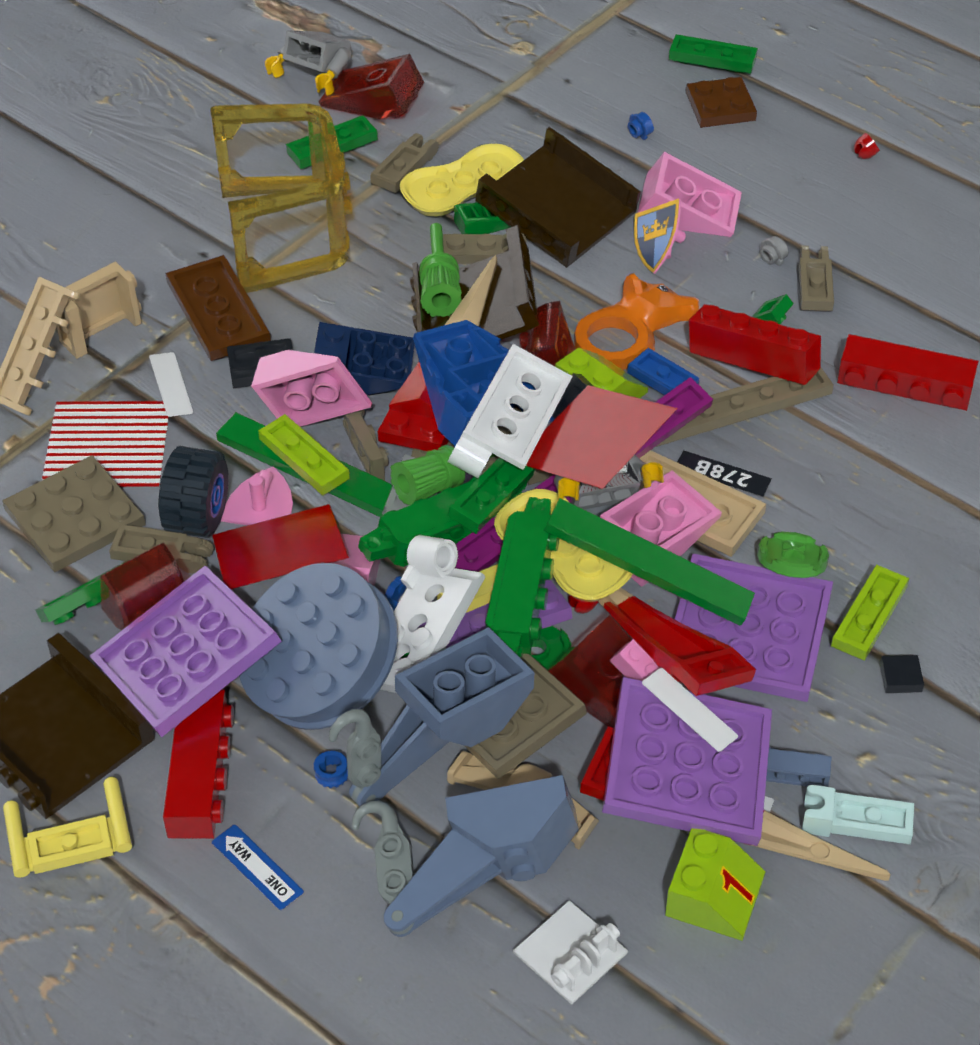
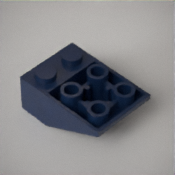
M319 322L314 353L339 357L365 394L371 395L401 388L411 374L415 344L413 337Z

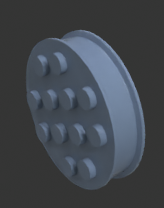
M318 563L296 569L274 583L260 597L252 609L277 633L282 642L240 674L239 678L249 698L258 707L272 714L281 722L304 730L332 727L337 718L352 709L362 710L375 697L386 681L395 659L398 643L395 614L382 592L368 583L354 570L334 563Z

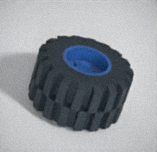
M177 446L172 451L163 470L158 499L160 521L165 531L209 538L213 535L221 521L228 492V467L222 452Z

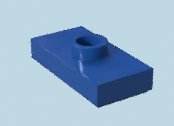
M647 348L628 364V374L663 395H666L690 377L699 385V377L650 348Z

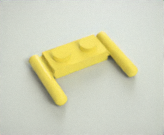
M108 777L103 782L110 817L106 818L105 815L30 832L27 833V837H24L18 803L12 800L7 801L3 805L14 876L21 878L33 871L35 874L113 856L115 851L120 853L130 851L132 843L118 779Z

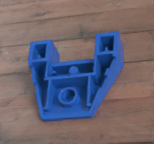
M468 320L414 333L413 337L438 430L454 446L458 443L463 431L509 352V349L500 345V338ZM522 382L528 389L536 390L532 384ZM510 404L512 408L518 407L522 412H524L519 405ZM551 416L549 422L554 421L555 418Z

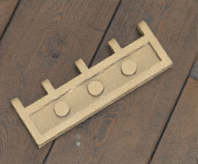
M40 276L38 277L0 368L1 404L30 416L32 409L24 405L32 385L42 388L44 382L36 379L38 370L45 355L52 358L55 357L56 351L48 347L57 325L59 324L66 328L69 321L61 318L68 299L78 300L81 294Z

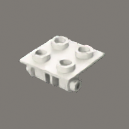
M569 900L516 947L513 953L572 1005L628 953V950L617 941L620 932L615 925L608 923L606 926H599Z

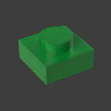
M785 294L764 302L752 317L781 324L787 317L785 315L794 303Z

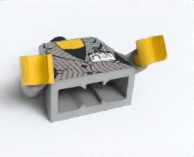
M287 30L285 45L278 51V56H271L265 60V67L268 75L273 73L275 78L284 74L282 66L284 61H291L320 72H326L317 75L315 82L317 93L325 88L326 95L329 96L334 92L332 79L337 78L341 71L347 68L351 59L352 47L349 40L325 32Z
M634 455L603 489L558 475L555 476L554 484L558 490V500L559 498L563 499L565 496H570L571 504L582 509H589L620 503L639 491L640 481H643L644 488H649L653 480L663 483L664 475L663 467L660 463L650 462L646 464Z

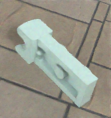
M809 785L807 787L804 807L807 810L804 814L803 831L811 835L829 837L830 833L911 844L914 803L835 792L836 789L832 787Z

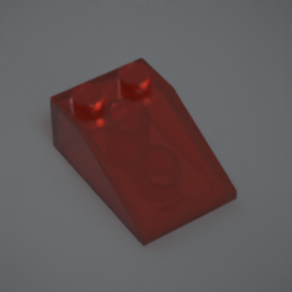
M406 54L342 70L339 76L333 80L334 92L329 96L325 92L318 102L321 107L376 119L388 117L395 119L407 113L408 107L418 96V92L425 82L411 55Z
M610 615L592 627L547 671L585 704L586 712L607 727L614 728L620 685L625 676L614 666L610 659L632 639Z

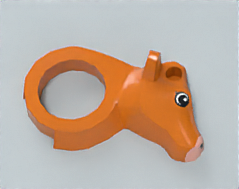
M631 273L625 278L623 298L618 303L592 312L578 322L574 335V348L577 349L579 347L603 356L622 370L628 369V364L647 348L655 351L653 334L655 330L665 328L677 322L689 321L701 308L699 299L692 296L678 295L664 284L647 283L640 280L634 273ZM604 328H617L630 333L636 339V343L623 351L610 352L595 347L589 341V337L594 332Z

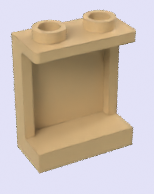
M115 261L65 287L81 294L78 300L68 299L61 315L62 319L69 321L67 328L59 324L57 325L60 343L76 359L88 354L85 339L123 319H128L135 327L141 324L139 311L142 308L136 296L135 288L137 287V281L134 275L129 270L125 271Z

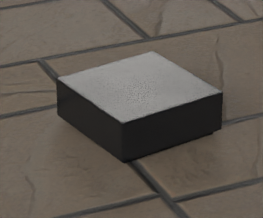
M918 655L881 656L880 668L885 693L923 691L924 681Z

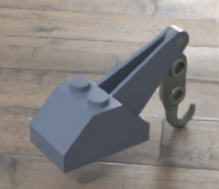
M487 627L395 675V692L407 705L382 743L380 735L371 725L369 715L361 709H352L342 714L333 723L329 731V740L335 742L341 729L355 722V731L347 740L348 779L353 783L349 789L350 797L359 807L369 801H380L392 788L449 742L473 747L502 731L534 689L535 672Z
M563 775L445 798L448 821L452 830L415 875L413 873L411 846L398 825V818L394 809L382 801H369L361 805L355 811L352 818V829L358 830L360 821L369 813H377L382 817V828L374 850L378 891L383 900L390 904L384 912V922L390 932L397 937L409 935L423 923L497 875L506 880L528 881L533 879L535 875L546 873L579 830L576 808Z

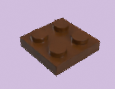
M728 77L726 79L687 83L686 94L700 128L756 121L757 110L742 77Z

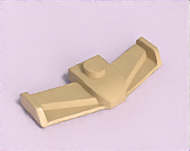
M466 751L460 753L447 772L448 783L454 785L457 782L483 790L552 777L551 773L535 765L523 764L519 767H514L497 779L474 755ZM572 798L576 808L579 830L571 841L575 844V848L579 850L599 820Z

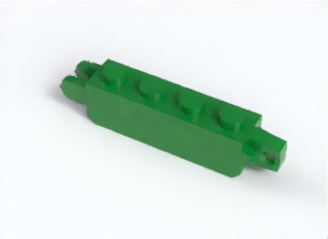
M474 477L469 482L454 488H446L437 495L427 499H419L412 505L397 511L391 510L380 517L378 528L360 538L358 548L369 562L388 557L394 565L405 567L409 565L407 561L408 546L411 540L418 535L449 539L457 544L471 534L472 531L447 516L450 506L478 478ZM527 483L511 499L521 494V491L525 490Z
M530 497L524 512L517 511L508 518L485 622L486 627H489L521 659L523 654H531L533 640H540L542 619L538 618L540 610H546L548 600V588H544L545 581L552 580L554 559L550 558L551 552L558 551L560 538L544 531L551 516V499Z

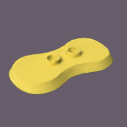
M485 144L470 150L463 157L452 163L419 168L408 173L400 182V190L405 199L421 214L426 216H442L454 211V205L463 204L465 201L476 197L478 180L486 173L495 180H498L524 159L518 152L506 145Z
M533 489L511 499L500 509L495 517L494 526L499 537L504 541L509 516L517 511L524 512L530 497L551 499L552 514L558 502V493L547 489ZM562 539L559 540L558 551L551 552L550 558L554 559L553 576L556 582L566 593L581 601L595 602L604 599L621 588L633 575Z

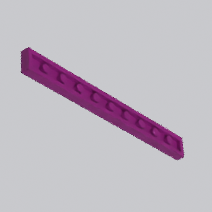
M690 377L657 400L655 403L678 409L635 455L641 458L712 406L713 398ZM552 475L534 489H547L558 493L554 484L556 475ZM565 496V498L571 503L570 496ZM495 517L477 534L472 532L455 544L458 550L455 568L480 572L500 559L503 540L496 532L494 526Z

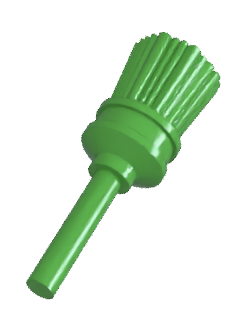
M433 223L430 226L432 253L421 261L419 267L422 285L420 303L422 308L431 317L436 315L445 317L453 314L462 301V292L459 285V265L452 255L444 253L442 226L439 223Z
M444 445L438 450L428 451L423 457L391 465L392 475L390 476L392 479L390 481L394 485L395 492L400 501L404 504L412 505L419 499H427L446 488L457 487L463 484L465 471L447 462L454 450L452 446ZM492 453L490 458L495 457L496 455Z

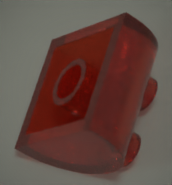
M560 301L549 302L537 308L539 325L520 333L521 348L553 366L575 349Z
M164 542L100 576L101 607L116 628L123 630L184 582L180 568Z

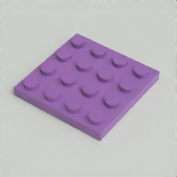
M692 554L690 562L754 592L755 595L747 617L741 626L684 598H680L675 620L733 647L756 668L751 682L733 687L808 702L833 582L813 577H788L763 567Z
M204 566L92 653L90 658L162 738L282 641L277 633L207 566Z
M623 677L620 685L602 813L685 831H691V828L707 830L729 837L736 842L758 846L762 833L772 709L705 694L695 696L738 735L737 739L721 752H718L642 684V681Z

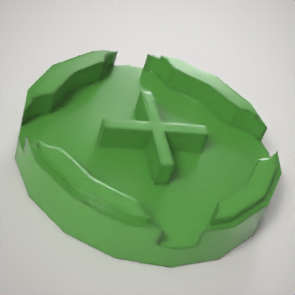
M796 532L774 533L773 538L769 539L765 536L761 539L757 556L759 562L765 568L777 574L788 577L808 578L825 572L828 565L829 552L825 545L822 544L821 547L815 545L816 540L808 535Z

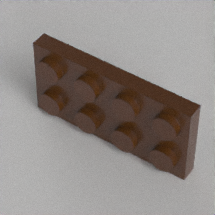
M224 255L165 273L171 291L210 361L228 356V346L271 341L270 332Z

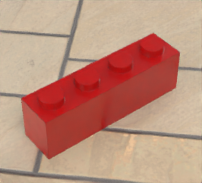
M704 304L689 319L690 353L806 385L821 369L820 335L809 333L804 329L780 325L774 321L750 317L745 313L724 310L715 305Z
M848 334L841 358L837 383L967 411L979 361Z
M220 690L174 729L163 812L167 838L214 839L216 823L223 822V800H219V792L226 791L227 769L222 767L223 759H229L230 736H226L227 728H232L234 723L233 705H227L225 690Z

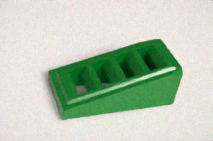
M479 203L454 205V222L461 234H490L511 228V226Z

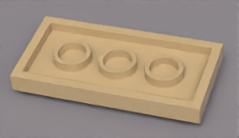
M650 450L639 458L646 464L650 462L660 463L663 467V475L674 471L722 512L721 517L697 541L730 557L734 555L765 514L766 503ZM640 481L639 491L644 488L643 481Z

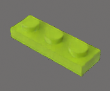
M286 414L258 430L259 439L322 496L350 479L349 469Z
M876 564L833 636L831 647L865 661L907 589L909 578Z

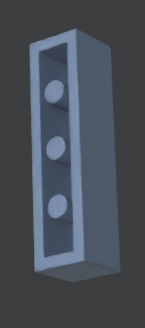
M769 747L766 781L807 787L809 785L828 787L832 756H824L819 753H801L796 750H778Z

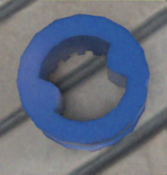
M326 751L316 757L314 772L317 782L323 787L337 788L339 785H343L348 780L347 759L345 755L338 751ZM330 764L337 766L335 773H324L327 770L326 766Z

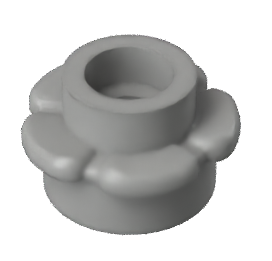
M777 236L763 240L760 249L762 259L768 264L775 263L778 266L783 264V259L789 254L785 242Z

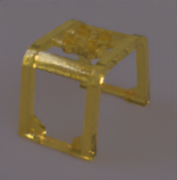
M309 103L216 105L211 107L222 198L267 194L228 202L237 278L246 293L330 272L344 265L350 257V239L345 216L352 214L350 196H344L350 190V180L348 172H345L344 154L340 152L333 120L329 112L320 106ZM308 121L312 176L243 177L235 169L231 170L227 140L233 139L242 124ZM326 199L329 254L270 268H265L253 257H248L245 228L251 225L254 218Z

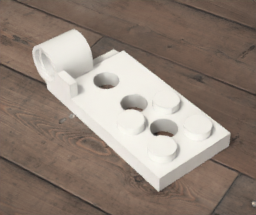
M513 344L447 462L479 478L493 453L523 470L573 376ZM522 382L532 384L536 390L528 389ZM510 404L519 405L524 412L514 410ZM497 426L508 428L512 434H504Z
M418 535L411 540L408 546L407 561L409 566L400 579L407 589L394 610L398 629L397 650L390 673L380 690L396 693L395 675L446 649L485 579L484 574L481 572L455 568L458 550L452 540ZM439 593H443L440 599L432 602ZM427 622L425 627L418 628L421 624ZM410 652L407 658L400 659L404 654Z

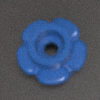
M645 112L630 115L627 125L630 134L634 138L641 137L643 140H646L648 138L647 135L654 131L652 120Z

